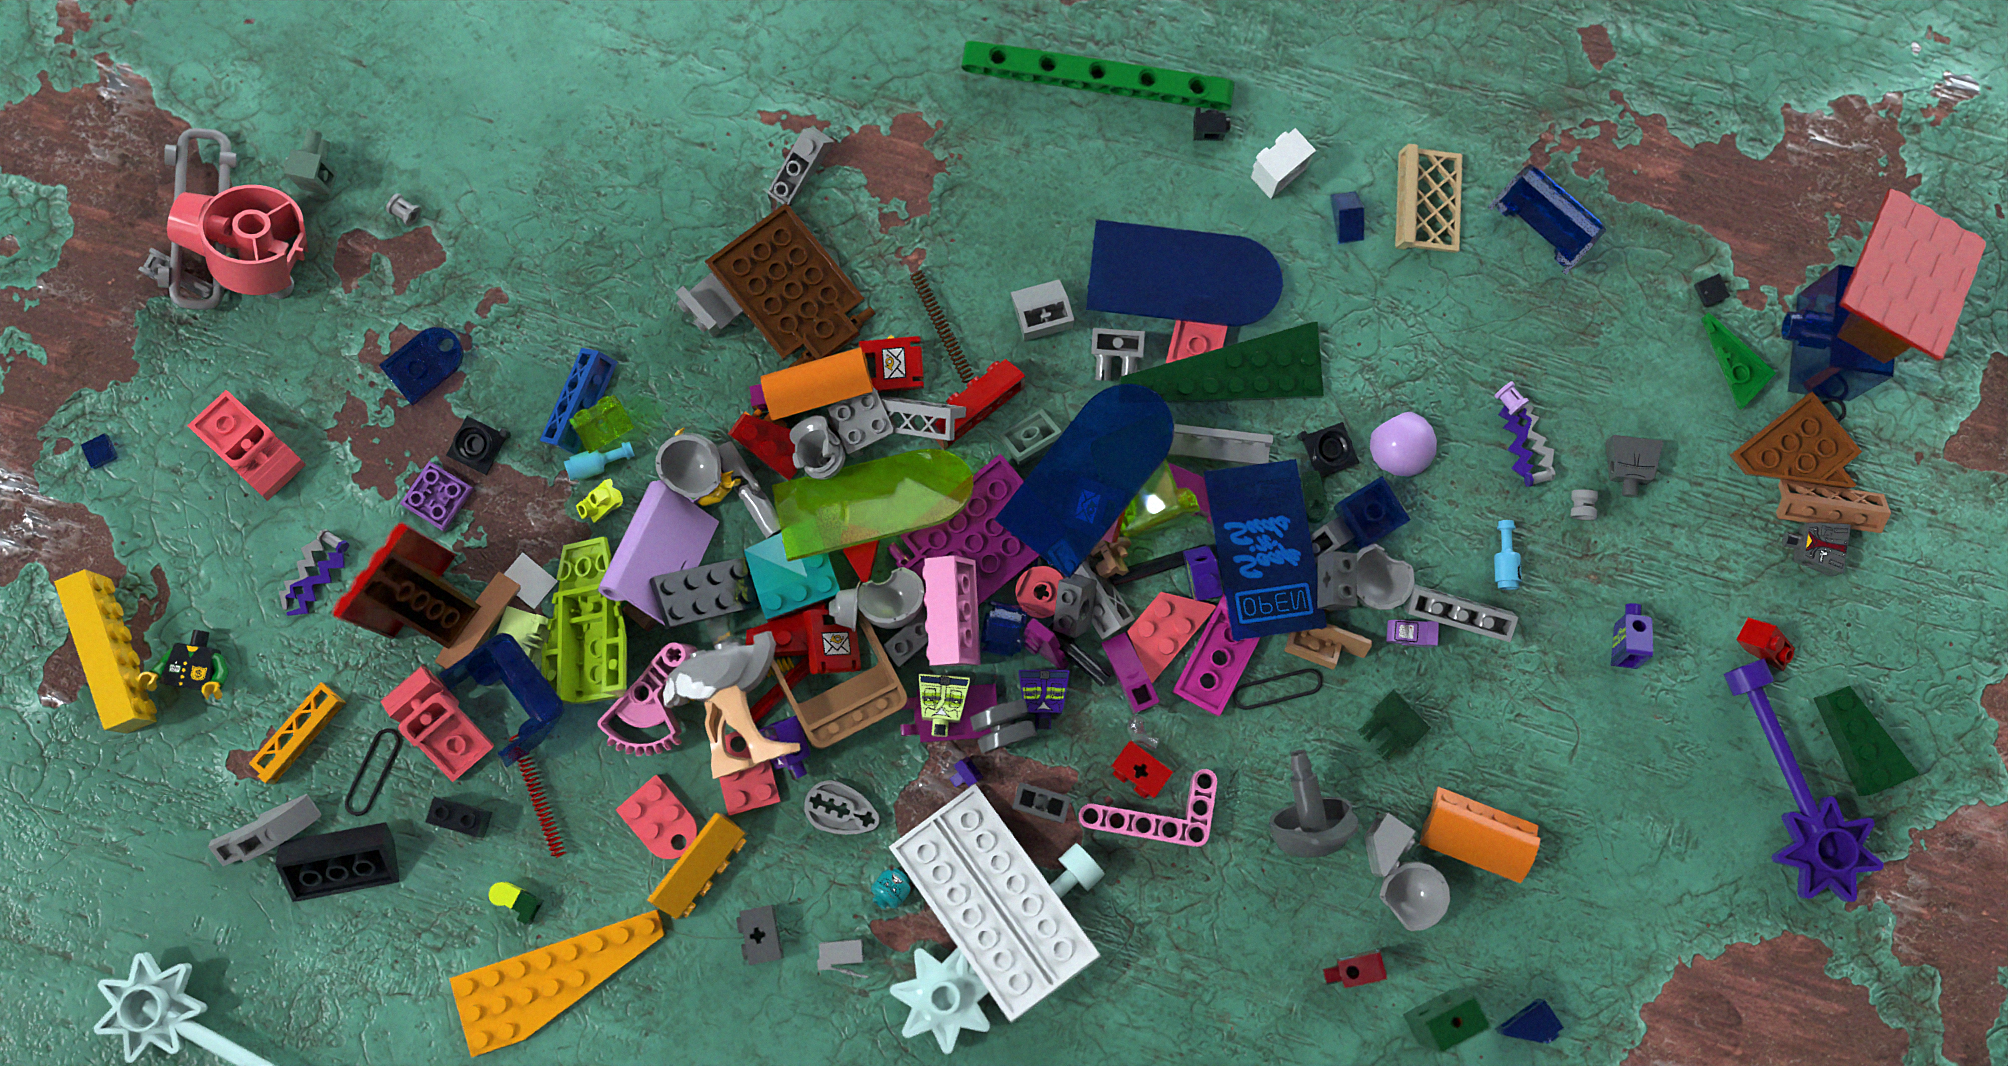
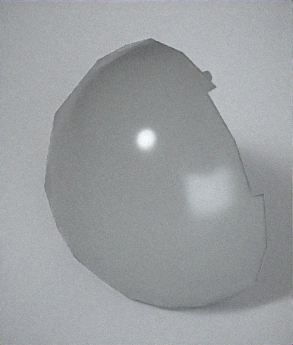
M685 432L671 437L660 446L656 456V471L661 482L664 481L672 490L684 495L683 497H702L711 493L719 484L721 478L719 452L715 444L700 434Z
M1377 544L1366 546L1357 553V600L1364 606L1374 610H1390L1404 604L1412 594L1415 583L1414 572L1411 565L1403 560L1398 561L1390 558L1385 554V549Z
M900 567L891 571L890 578L882 583H875L872 580L863 583L857 596L858 607L872 624L886 629H896L912 622L922 609L924 603L923 582L915 572L905 567Z
M1418 861L1400 864L1393 875L1388 874L1383 879L1379 892L1382 901L1394 912L1406 929L1410 931L1425 930L1438 923L1446 913L1450 902L1449 886L1443 875L1431 865Z

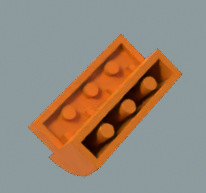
M861 347L761 376L762 390L771 420L873 392V385L867 368V359Z
M1437 787L1433 796L1431 812L1422 827L1419 844L1521 884L1535 860L1540 838L1537 837L1538 825Z

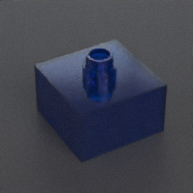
M1837 265L1798 293L1796 312L1789 311L1786 313L1782 322L1781 336L1782 339L1793 342L1788 392L1806 395L1813 391L1817 397L1851 401L1893 377L1895 358L1884 364L1837 337L1851 312L1840 306V302L1855 267Z

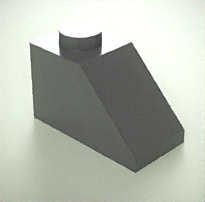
M1341 516L1322 526L1292 549L1300 552L1298 563L1305 572L1318 563V556L1337 551L1354 539L1355 536Z

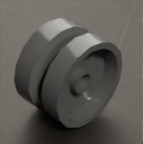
M1025 699L1010 703L1005 702L985 709L984 712L969 718L974 731L982 732L991 729V733L981 736L977 741L981 754L1037 735L1032 721L1015 724V720L1025 717L1029 712Z

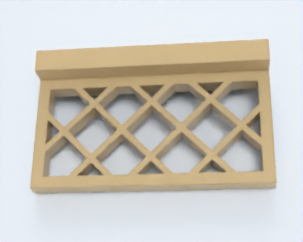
M1407 144L1399 152L1395 249L1405 250L1411 247L1451 253L1459 251L1462 154L1419 149L1418 145ZM1419 156L1427 157L1433 164L1426 172L1419 164ZM1443 160L1454 161V172L1450 175L1440 164ZM1434 168L1445 178L1438 185L1428 175ZM1422 178L1432 188L1425 196L1418 188V181ZM1446 181L1453 188V196L1449 199L1439 188ZM1433 192L1444 202L1438 209H1435L1427 199ZM1421 202L1432 213L1425 220L1417 213V206ZM1445 205L1453 213V219L1449 223L1438 212ZM1433 216L1443 226L1436 234L1426 223ZM1420 227L1431 237L1426 242L1416 241V230ZM1446 230L1452 237V245L1444 244L1438 235Z

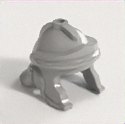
M813 416L794 426L790 432V439L795 444V453H793L795 467L797 469L804 467L806 473L815 479L824 480L834 477L842 469L845 462V446L842 442L840 443L839 438L828 428L827 418L824 416Z

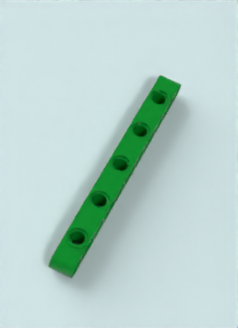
M979 41L965 42L961 63L962 70L973 74L1222 111L1231 109L1235 83L1226 78ZM996 58H1001L1004 60V62L1002 64H996L993 62V60ZM1046 65H1050L1054 68V70L1047 72L1044 71L1042 68ZM1101 73L1104 77L1096 79L1092 74ZM1149 80L1153 85L1144 86L1142 81ZM1198 87L1203 93L1196 94L1191 89Z

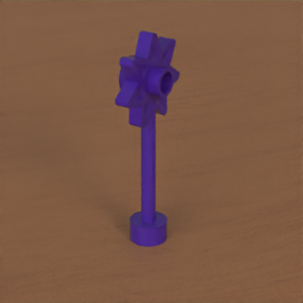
M1765 658L1724 673L1723 675L1733 696L1747 693L1801 814L1796 812H1785L1782 814V821L1792 842L1772 855V861L1799 869L1797 894L1802 899H1811L1825 887H1828L1841 901H1856V873L1880 871L1884 867L1880 859L1863 847L1874 826V820L1871 818H1860L1844 821L1838 803L1832 796L1822 797L1818 805H1816L1762 687L1775 681Z

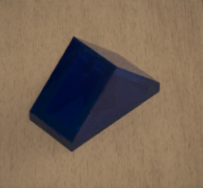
M1356 191L1331 194L1330 199L1338 244L1363 241L1364 205Z

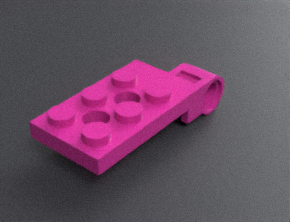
M1228 587L1224 591L1172 691L1173 694L1217 717H1220L1261 637L1260 634L1245 626H1238L1232 594L1235 591ZM1222 651L1226 654L1227 661L1224 665H1216L1213 662L1212 655L1214 652ZM1204 674H1210L1215 679V684L1210 689L1204 688L1200 683L1201 676Z

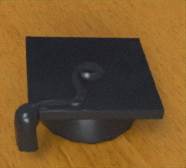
M466 416L461 428L455 434L453 443L446 456L487 476L505 439L510 438L511 433L503 428L498 431Z
M1343 422L1310 434L1302 431L1297 435V439L1304 444L1317 479L1359 464L1352 441Z

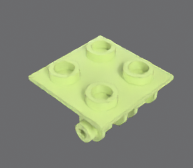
M507 606L489 656L539 671L541 668L543 642L547 643L550 631L546 630L548 618Z

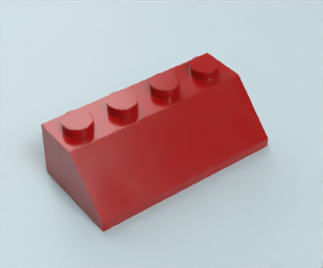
M1004 359L1002 362L995 361L987 368L986 371L988 373L981 378L976 376L967 383L966 390L960 394L955 392L946 400L949 405L966 407V417L955 419L954 440L934 438L943 450L950 447L1025 388V375L1007 359ZM940 418L935 425L941 433H945L946 419Z

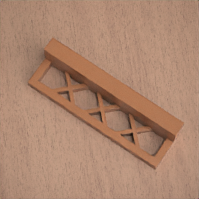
M1780 480L1778 485L1782 496L1776 511L1778 519L1806 523L1851 525L1850 529L1882 533L1891 515L1884 494L1788 480ZM1789 490L1796 491V492H1798L1799 494L1790 493ZM1816 494H1821V495H1823V496L1826 497V498L1820 497V496H1818V495H1816ZM1869 502H1876L1878 505H1872Z

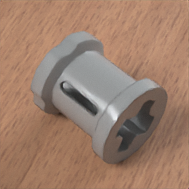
M397 193L388 201L386 212L390 215L395 214L403 220L405 225L410 226L419 218L421 208L418 205L413 206L404 200L403 195Z

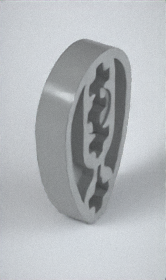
M828 780L816 784L808 792L805 799L804 809L809 822L823 831L844 835L861 834L873 831L880 822L879 814L864 796L851 787L837 781ZM821 794L823 801L829 802L832 798L835 799L834 804L837 806H842L843 803H846V808L850 810L849 815H843L842 818L838 817L839 812L831 810L830 814H827L824 806H818L817 809H814V803L811 802V798ZM868 812H871L875 822L874 824H868L867 827L863 826L864 821L854 816L855 814L867 815Z

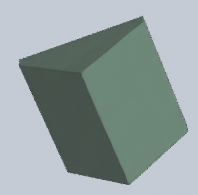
M1043 409L998 434L1018 469L1062 444L1064 438L1062 431Z

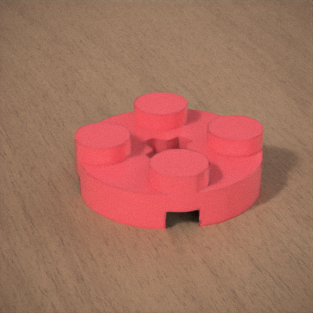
M1036 566L1021 575L1016 584L1015 592L1017 601L1026 614L1035 618H1046L1055 614L1059 580L1064 579L1061 573L1049 566ZM1042 584L1046 585V591L1049 592V596H1043L1042 599H1038V593L1034 591L1035 587H1041Z

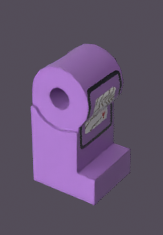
M1388 620L1386 642L1404 646L1433 648L1438 645L1439 622Z

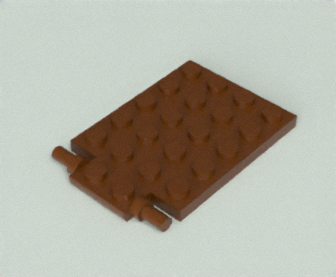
M787 203L705 261L708 269L783 361L802 347L806 348L801 353V357L790 364L788 368L834 355L860 336L858 330L863 327L862 324L875 315L874 310L869 306L857 316L852 315L850 318L846 316L865 302V298Z

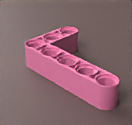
M1202 769L1194 773L1190 782L1185 820L1096 804L1083 806L1078 813V820L1083 827L1088 829L1192 847L1202 846L1209 838L1217 777L1208 769ZM1200 774H1205L1210 778L1211 784L1208 789H1202L1198 786L1197 778ZM1197 800L1203 801L1207 807L1206 813L1202 816L1197 815L1193 811V805ZM1086 809H1093L1097 812L1098 818L1094 824H1088L1084 821L1083 813ZM1114 813L1120 814L1124 819V824L1119 829L1113 828L1109 823L1110 816ZM1139 818H1146L1149 821L1150 829L1148 832L1141 833L1137 830L1136 822ZM1167 822L1173 823L1176 827V834L1171 838L1166 837L1162 832L1163 825ZM1192 827H1198L1202 831L1203 836L1199 842H1193L1189 838V831Z

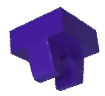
M967 756L953 765L957 773L949 780L955 788L964 782L970 787L984 777L970 757Z

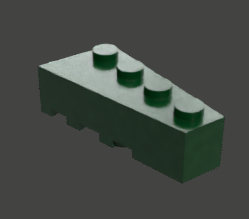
M1851 686L1836 688L1813 698L1858 796L1876 794L1920 775Z

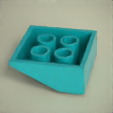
M816 520L789 528L744 550L755 589L768 622L824 602L828 603L835 599L838 591H841Z

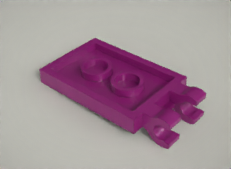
M996 684L969 686L960 722H949L948 737L932 736L933 721L922 720L920 689H918L917 698H907L906 704L902 709H914L915 724L900 725L901 737L920 735V743L979 739L981 736L991 733V729L982 732L974 731L969 718L997 705Z

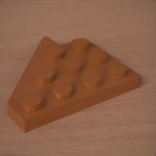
M1812 391L1729 455L1743 473L1748 476L1850 489L1855 487L1856 484L1843 467L1861 454L1862 451Z

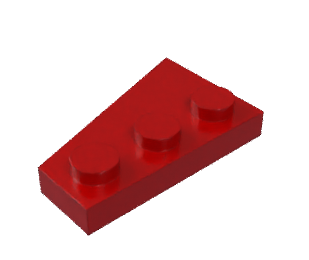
M743 413L728 435L786 480L790 481L798 469L793 462L795 444L790 439L791 429Z
M825 602L746 630L745 645L755 644L753 636L770 631L776 642L774 657L808 655L803 612L827 609ZM822 617L823 625H826V617Z

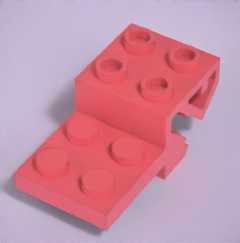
M227 390L187 425L267 501L306 466L285 443L278 439L262 421Z
M422 664L383 697L381 703L389 717L400 723L398 729L414 747L417 745L454 782L494 747V744L458 707L460 701Z

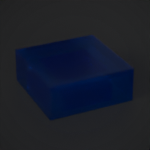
M105 433L81 444L86 459L93 469H97L119 458L109 435Z

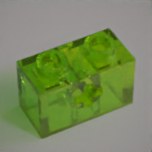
M614 394L601 398L596 405L589 409L578 411L569 420L589 454L635 428L621 402Z

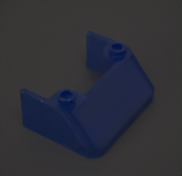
M1529 164L1514 176L1488 206L1490 210L1497 206V210L1506 217L1518 215L1555 247L1554 253L1556 256L1554 258L1561 266L1565 267L1562 271L1565 275L1606 232L1605 226L1595 216L1532 164Z
M507 633L495 635L439 674L448 691L470 676L481 686H491L501 679L528 714L530 719L520 726L518 731L519 738L497 753L506 768L540 745L564 714V705L560 697L515 638Z

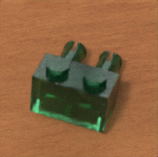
M1393 689L1387 692L1369 710L1373 716L1357 732L1362 736L1370 729L1363 737L1366 742L1370 743L1386 727L1392 735L1376 749V752L1379 755L1382 754L1381 758L1389 762L1403 746L1406 748L1413 747L1431 727Z

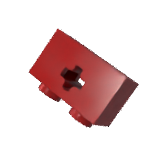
M1131 740L1110 766L1114 770L1112 773L1114 777L1123 783L1127 780L1136 786L1134 791L1144 799H1147L1148 796L1152 799L1155 798L1173 773V771ZM1141 765H1143L1145 767L1144 773L1147 776H1140L1139 778H1136L1134 776L1136 774V771L1133 769V767L1136 766L1139 768Z

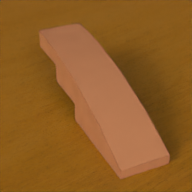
M498 572L475 601L481 606L450 649L443 647L435 663L457 677L490 637L489 632L502 618L505 608L521 590V585Z

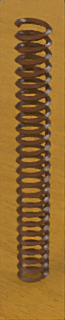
M923 270L910 274V280L913 281L912 284L915 285L917 293L920 294L919 298H922L923 306L927 307L926 311L929 312L928 316H931L930 320L933 321L932 324L935 325L937 333L940 334L939 338H942L941 342L944 343V347H947L946 351L949 352L948 356H951L952 364L956 365L955 369L960 374L961 382L968 383L972 379L964 380L973 376L974 373L971 372L966 376L962 375L971 371L972 368L960 372V370L968 367L969 364L958 367L960 364L967 362V359L955 363L957 360L964 358L965 355L963 354L953 359L954 356L961 354L963 350L951 354L961 346L948 350L950 347L958 344V341L946 345L948 342L955 340L956 337L944 341V339L952 336L954 332L942 336L944 333L951 331L952 328L939 332L941 329L948 327L949 323L941 327L937 326L945 323L947 319L935 323L937 320L944 318L945 315L942 314L933 319L934 316L941 314L943 310L930 314L940 308L938 305L928 310L930 307L938 304V301H934L936 297H931L934 294L933 292L922 296L931 291L932 288L919 292L921 289L929 286V283H926L917 288L918 285L927 282V279H923L915 283L924 278V274L913 279L914 276L921 274Z

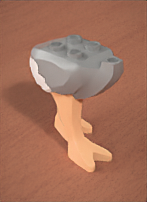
M770 631L753 636L755 643L753 645H739L738 642L730 643L728 641L715 645V651L701 650L691 653V659L680 663L668 675L663 693L665 707L682 706L689 699L704 702L707 711L705 727L711 744L713 779L758 766L761 762L801 750L799 743L776 742L762 737L756 729L747 705L746 693L756 688L763 681L774 659L776 642ZM727 724L741 733L747 741L752 758L736 757L727 751L725 742V727Z

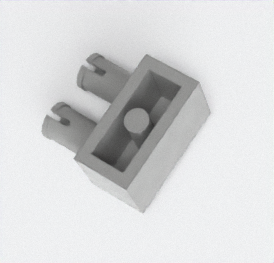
M1093 328L1091 354L1097 357L1095 380H1102V371L1105 370L1104 381H1111L1112 358H1115V356L1122 358L1121 376L1128 375V371H1130V374L1137 372L1138 360L1144 355L1145 331Z

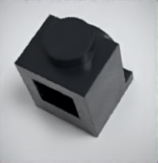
M1196 107L1193 116V140L1223 141L1226 132H1230V117H1226V113H1220L1218 110L1201 112V107Z

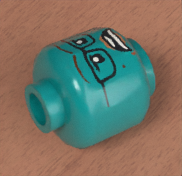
M896 868L884 870L871 886V891L875 896L873 898L874 903L884 910L887 907L892 909L898 908L911 892L910 879Z

